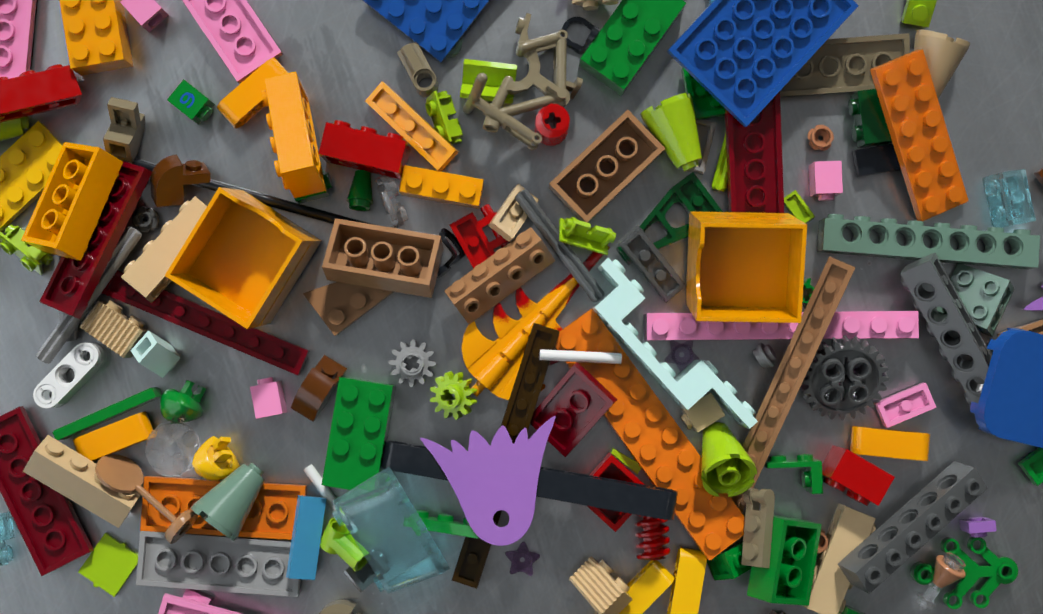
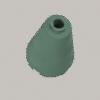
M250 463L249 466L242 464L196 501L190 509L226 537L235 541L265 481L261 477L264 472L253 463Z

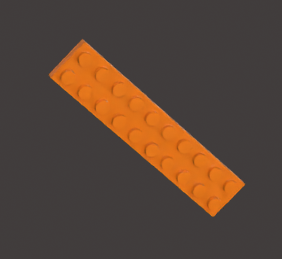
M593 308L559 332L554 347L555 350L622 354L621 364L578 363L618 399L604 414L605 419L655 487L678 491L675 516L707 560H712L744 535L745 516L732 498L728 497L727 493H719L720 497L709 494L704 489L701 480L702 457L600 317L593 311ZM564 361L569 369L577 363Z

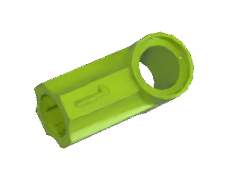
M332 518L321 537L320 547L327 553L337 554L355 572L361 570L372 557L370 551L351 534V525L346 520Z

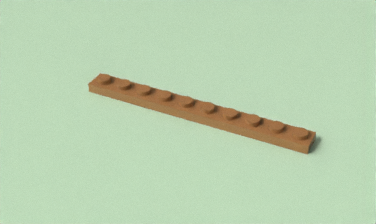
M831 256L828 257L802 314L801 323H798L758 410L755 417L758 422L750 428L742 445L757 469V475L755 474L754 477L755 482L751 488H754L856 268ZM743 493L732 496L731 498L743 512L746 506Z

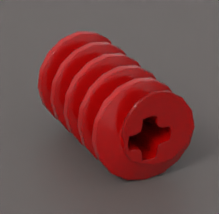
M550 103L538 112L535 120V133L542 135V144L555 146L565 140L570 124V117L566 109L559 104ZM548 123H553V126L556 128L551 129V126Z
M637 515L642 517V520L636 522L635 526L643 528V531L636 533L635 536L642 538L643 542L636 544V548L644 550V553L636 555V558L640 560L665 559L666 557L664 556L670 553V548L663 545L669 543L670 538L662 534L669 531V526L661 523L668 520Z

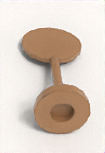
M109 454L102 456L96 463L95 472L103 485L120 493L137 491L172 522L165 532V539L170 544L177 542L197 520L198 515L192 510H186L176 517L141 486L144 479L141 468L128 457Z

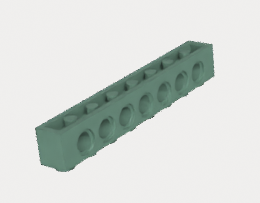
M828 214L827 218L819 220L817 252L905 260H919L932 253H936L942 263H961L1026 270L1038 268L1040 235H1030V230L1016 229L1013 230V233H1004V228L988 227L987 231L977 230L975 225H960V229L950 228L951 224L934 223V227L924 226L923 221H907V224H897V219L882 218L880 222H871V217L854 216V220H847L841 214ZM844 228L850 229L853 233V238L850 242L843 238L842 232ZM871 230L876 231L879 235L877 244L873 243L869 238ZM898 232L905 236L906 242L904 246L899 245L896 241ZM925 234L932 239L930 248L926 247L923 243ZM952 237L958 241L957 250L950 246V239ZM979 239L985 244L983 252L977 248V241ZM1005 242L1011 245L1010 254L1004 251Z

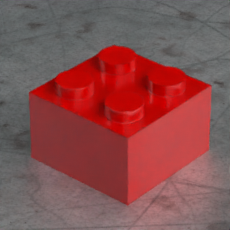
M835 445L832 446L822 464V476H824L823 482L843 493L845 489L848 490L846 496L866 506L869 503L879 506L895 478L893 475L848 449Z
M610 452L589 474L644 484ZM587 506L615 532L632 515L630 513Z

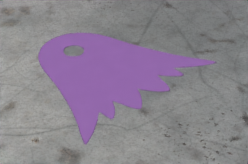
M556 416L546 421L530 439H528L527 428H524L517 436L514 444L505 426H501L497 430L491 446L478 432L472 430L469 437L468 451L455 440H451V452L431 440L420 438L445 473L470 527L485 542L497 546L509 545L521 539L528 531L535 511L542 458ZM499 510H503L509 515V523L505 527H498L493 521L494 514Z

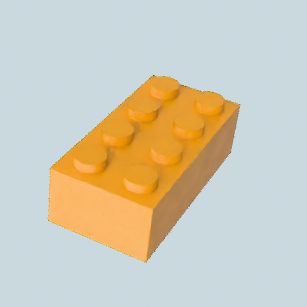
M59 0L70 69L83 76L134 67L124 6L120 3L122 0Z
M297 72L264 79L266 90L262 91V97L265 106H269L270 113L266 114L269 129H273L274 136L270 137L273 152L278 155V160L274 161L278 177H282L285 190L290 189L294 198L326 191L310 103Z
M64 142L21 241L45 253L81 261L93 231L98 224L102 210L108 201L114 182L119 175L123 161L100 147Z

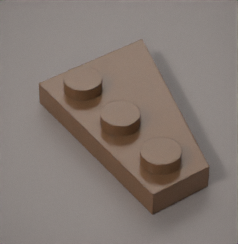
M335 282L305 292L303 295L334 336H337L394 292Z

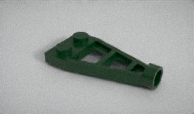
M694 172L674 185L639 226L645 233L654 222L658 221L667 235L653 243L657 249L688 237L689 224L673 228L665 218L667 211L674 203H681L688 213L689 211L723 212ZM620 246L616 248L627 265L633 263Z

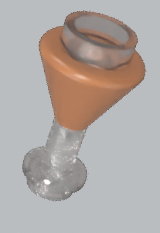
M947 552L945 555L936 556L933 582L925 593L918 592L916 594L917 604L928 611L931 608H936L937 604L934 599L941 589L966 576L964 571L966 564L964 561L950 552Z

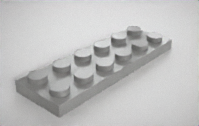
M140 531L136 585L298 597L300 595L301 579H289L286 577L291 540L237 537L235 541H232L226 536L184 534L177 542L170 544L165 539V532Z

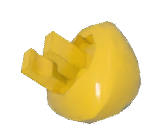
M212 436L201 445L195 453L192 466L199 476L211 481L223 480L240 467L237 457L227 446L231 442V438L220 437L218 439Z

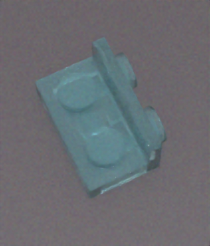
M1025 169L1001 172L983 178L992 227L1003 228L1036 221Z

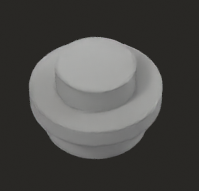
M759 343L757 348L753 350L757 362L763 369L768 366L774 367V360L777 358L776 353L769 344L765 346L763 343Z

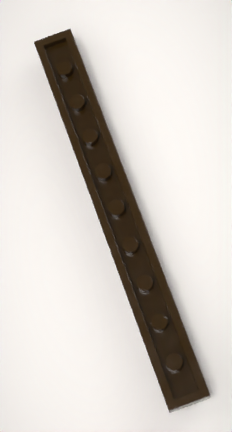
M533 323L501 426H505L513 444L524 428H527L528 432L550 361L539 360L540 349L554 350L560 332L537 323ZM502 510L497 511L493 516L496 526H498ZM465 537L452 581L477 589L491 544L481 538Z

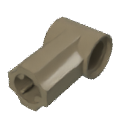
M409 43L403 46L397 54L416 92L420 96L427 98L433 91H438L439 84L436 75L432 71L418 43ZM424 78L432 79L431 85L426 88L419 86L420 81Z

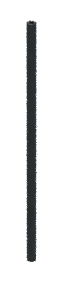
M137 158L132 162V164L144 167L151 172L157 165ZM210 179V183L191 184L212 191H217L219 187L244 190L267 206L334 224L335 218L367 223Z

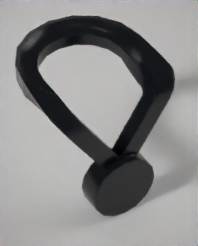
M572 17L563 24L561 30L567 31L568 26L574 22L582 23L591 30L584 46L572 42L567 37V46L576 53L583 54L600 30L596 25L582 17Z
M446 228L441 229L438 233L444 245L452 253V257L439 268L437 278L445 275L451 269L450 266L465 256L455 235ZM446 237L451 240V242L454 244V246H455V247L457 248V250L459 251L460 254H459L458 256H457L456 250H455V249L453 248V246L449 243V241L446 239Z

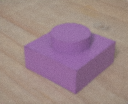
M987 517L959 519L960 530L969 533L970 537H986L987 532L997 531L996 520Z

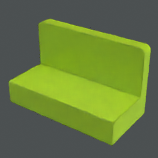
M464 59L460 97L468 99L477 75L484 73L487 75V82L481 98L485 101H493L506 76H511L516 81L517 65ZM508 94L504 103H513L514 95Z

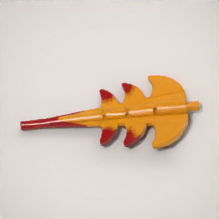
M593 251L583 262V265L590 272L604 254ZM571 273L538 303L529 299L523 289L519 287L515 293L516 306L522 316L519 320L509 317L502 309L501 304H496L492 319L495 332L498 335L495 341L484 337L478 330L475 321L468 324L463 334L461 351L466 368L478 380L472 386V388L477 389V392L474 393L476 397L487 388L494 395L509 400L533 323L559 331L562 330L556 319L580 286ZM550 361L549 365H553L560 361ZM545 384L542 385L541 391L545 388Z

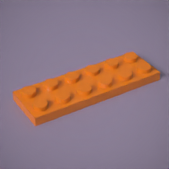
M923 49L915 50L870 69L917 221H925L968 202L969 200Z
M144 476L143 488L173 515L178 517L184 511L191 510V506L222 480L211 481L195 478ZM263 483L238 537L291 540L298 495L307 496V485ZM142 498L140 531L166 532L172 522L145 498ZM198 515L193 526L185 533L225 536L206 522L200 515Z

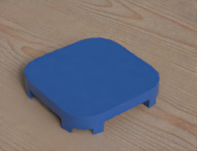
M1007 328V331L1003 332L996 340L991 339L987 346V349L993 350L979 402L971 401L970 412L975 414L976 423L979 426L978 429L998 438L1043 448V335L1019 328Z

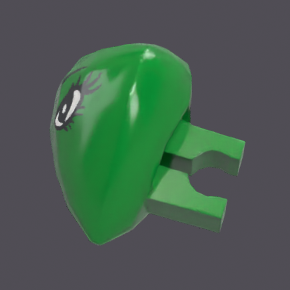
M186 380L180 392L176 389H167L160 398L162 416L167 421L175 423L190 422L203 416L204 413L200 401L206 388L198 385L196 391L192 392V387L195 383Z

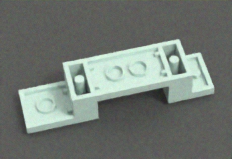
M607 258L597 270L608 280L614 289L593 308V311L597 313L607 328L680 408L689 410L709 391L740 426L749 429L758 422L753 416L756 413L755 410L746 401L742 402L734 396L737 393L736 389L728 381L724 382L716 376L719 371L710 361L693 360L673 378L676 373L666 362H658L654 357L657 355V352L648 342L641 343L636 337L639 334L638 331L629 322L623 323L621 321L645 299L642 295L644 289L636 280H628L623 274L626 272L625 268L616 259L611 261Z

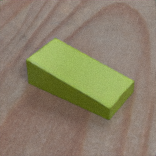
M796 190L784 197V205L791 215L806 224L815 218V215Z
M612 447L610 452L638 475L641 470L639 464Z

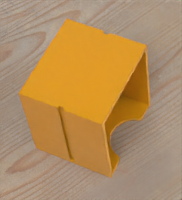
M219 187L165 276L244 328L251 329L272 322L322 240L244 190Z
M689 211L685 304L695 320L801 323L807 224L789 213Z

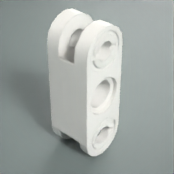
M92 342L79 343L36 386L33 392L36 404L41 408H55L66 404L106 362L107 352L104 346ZM70 368L75 373V377L72 382H70L66 376L67 371Z

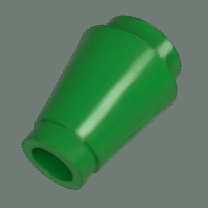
M365 170L355 171L346 200L349 203V209L355 211L370 210V205L373 204L370 172Z

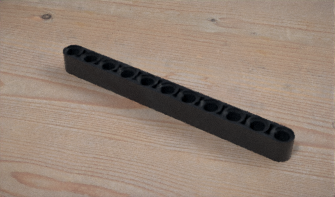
M385 441L382 469L448 481L440 465L426 446L398 441ZM547 467L540 468L536 497L664 520H674L678 491Z

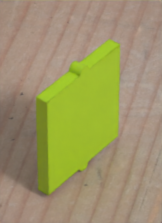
M106 532L78 572L92 581L94 587L99 586L115 597L136 568L138 554L127 547L126 542L121 543Z

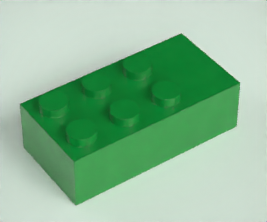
M622 0L580 58L579 67L622 96L682 13L686 2L683 0Z
M339 377L322 486L376 494L379 491L385 441L388 438L396 385Z

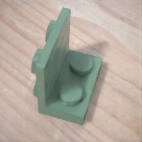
M958 263L950 280L975 326L983 334L993 337L1015 289L1008 279ZM937 307L939 313L948 314L944 308Z

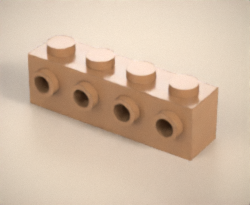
M530 227L503 248L497 250L495 254L484 262L475 266L473 270L455 281L444 291L467 323L470 324L555 262V259L542 239Z

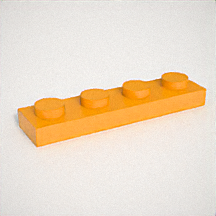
M381 81L365 100L437 171L442 172L458 154V151L385 82Z

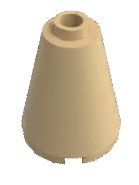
M920 29L915 34L914 51L923 49L937 98L939 99L969 49L970 42L961 38H956V41H954L947 34Z

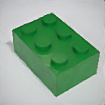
M774 515L770 568L751 567L747 596L769 603L809 606L822 524Z

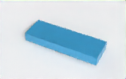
M298 495L286 577L289 579L315 580L327 498Z

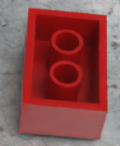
M335 120L334 124L326 122L318 154L327 163L365 170L373 174L401 180L403 166L408 165L411 152L407 141L403 140V136L395 133H387V136L376 134L377 130L361 126L360 130L350 127L351 124L340 120Z

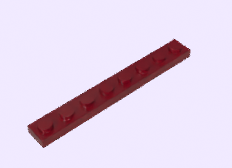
M117 270L101 292L295 375H300L310 352L305 348L257 328L246 329L224 314L167 290H163L151 303L121 278L124 272Z

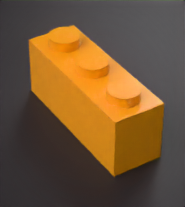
M404 165L399 192L402 196L480 210L484 179Z

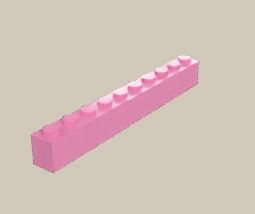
M918 311L835 312L823 339H832L833 337L835 339H842L845 335L848 339H853L855 336L858 339L919 338ZM692 313L643 314L644 341L790 340L798 323L696 321Z

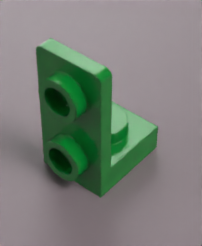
M799 454L797 459L786 460V455H772L770 460L765 462L764 467L766 468L805 467V471H802L801 475L803 487H806V491L811 494H823L822 461L813 459L812 454Z
M743 541L722 551L712 560H707L715 581L735 579L751 569L752 566L741 565Z

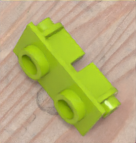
M433 91L426 98L425 107L428 116L432 118L434 129L449 143L452 142V145L461 143L463 133L458 118L448 119V116L456 114L451 95H448L447 91L439 93Z
M575 217L559 219L560 242L608 255V243H613L616 238V233L611 228L597 225L591 227L590 223L577 220Z
M9 225L5 229V235L0 232V247L7 254L12 255L14 253L21 259L20 263L30 272L35 270L42 276V265H49L53 261V256L33 246L28 247L27 243L21 241L25 231L19 226Z

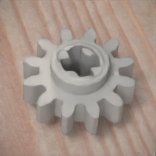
M412 339L410 347H407L404 342H400L402 351L392 350L393 355L397 356L396 360L388 361V363L396 365V369L391 372V375H401L399 384L409 379V386L413 387L415 379H418L419 383L423 385L425 384L423 377L425 374L433 377L434 374L428 369L429 366H436L437 363L429 361V357L434 355V351L426 353L424 351L427 346L426 343H422L418 348L416 347V340ZM416 356L418 358L417 363L420 365L418 369L412 368L409 370L407 368L409 364L406 363L407 358L413 359Z

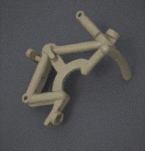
M526 13L524 19L519 18L515 33L520 34L516 55L525 57L529 64L527 76L521 81H514L511 76H506L492 103L489 104L481 98L487 82V75L479 73L463 106V112L471 114L475 107L478 108L485 115L482 126L484 130L498 132L499 126H501L502 129L527 145L529 150H536L542 141V135L535 133L512 116L543 108L550 103L559 104L563 107L567 106L570 99H574L580 90L583 79L577 77L574 83L566 81L567 31L559 30L556 33L529 40L527 31L532 14ZM554 48L552 83L540 74V61L537 53ZM531 86L536 87L545 95L502 108L508 94L516 95L527 91Z

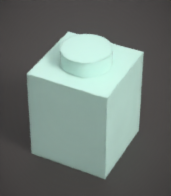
M149 330L130 350L139 364L162 378L176 366L180 359L172 345Z

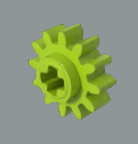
M452 371L444 374V377L440 376L435 379L438 385L430 387V390L436 393V396L432 397L430 402L438 403L435 412L444 410L445 419L452 415L455 420L462 418L463 414L471 413L472 409L470 406L477 403V400L471 397L472 394L477 392V389L469 388L472 382L471 378L462 380L463 372L456 373L455 375Z

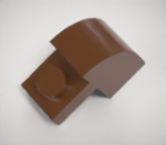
M177 154L162 159L154 167L150 178L151 197L156 207L182 205L184 203L183 185L210 183V171L204 162L190 160L182 164Z
M324 355L316 367L312 368L294 397L291 409L314 422L327 404L332 391L339 382V377L345 375L347 368Z

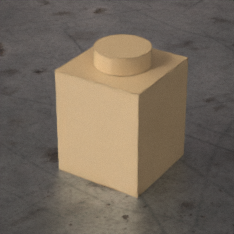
M707 392L689 410L680 408L683 412L680 418L688 430L693 428L695 432H700L725 416L711 392Z

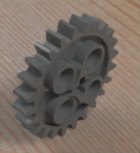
M845 335L841 343H838L833 337L832 345L830 346L825 342H821L823 349L821 351L817 350L800 390L804 394L803 397L806 403H809L813 411L818 410L820 416H824L827 413L830 419L833 420L836 414H838L840 419L844 420L846 414L849 413L854 419L856 416L855 411L859 410L864 415L866 414L865 406L868 405L874 408L872 400L882 399L878 391L887 390L883 382L889 380L885 373L889 369L884 363L885 359L881 353H879L875 346H871L867 340L860 343V340L855 336L850 343ZM863 362L858 368H853L856 364ZM836 364L833 368L826 369L829 365ZM861 387L857 392L852 393L855 388ZM834 388L832 392L825 394L827 390Z

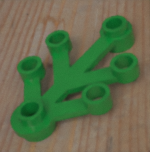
M946 537L940 543L941 550L952 555L962 565L961 567L966 573V576L952 591L947 592L943 597L944 604L951 609L961 607L962 597L980 577L990 578L980 590H975L971 593L970 601L978 608H985L989 604V596L1000 584H1010L1018 576V566L1015 561L1008 557L998 558L987 548L985 540L980 537H970L967 541V547L970 551L980 554L989 565L979 566L960 549L958 541L953 538ZM979 540L980 547L975 550L973 543ZM952 541L954 547L952 550L948 551L946 549V545L948 542ZM916 562L910 569V575L915 582L921 585H928L933 581L935 568H932L931 565L925 562ZM1007 566L1009 569L1008 573L1002 575V568ZM923 570L928 571V576L925 579L921 578ZM983 595V601L977 604V596ZM956 596V603L950 605V597Z

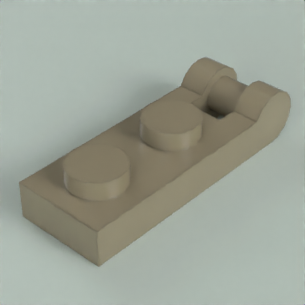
M750 488L743 493L746 512L741 565L770 568L775 494L771 489H761L759 491L756 488Z

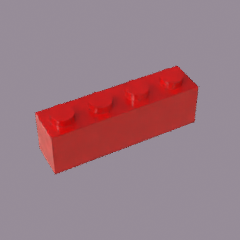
M57 64L37 73L34 70L21 73L19 77L10 79L8 77H0V123L80 104L82 92L73 70L70 69V65L62 66Z

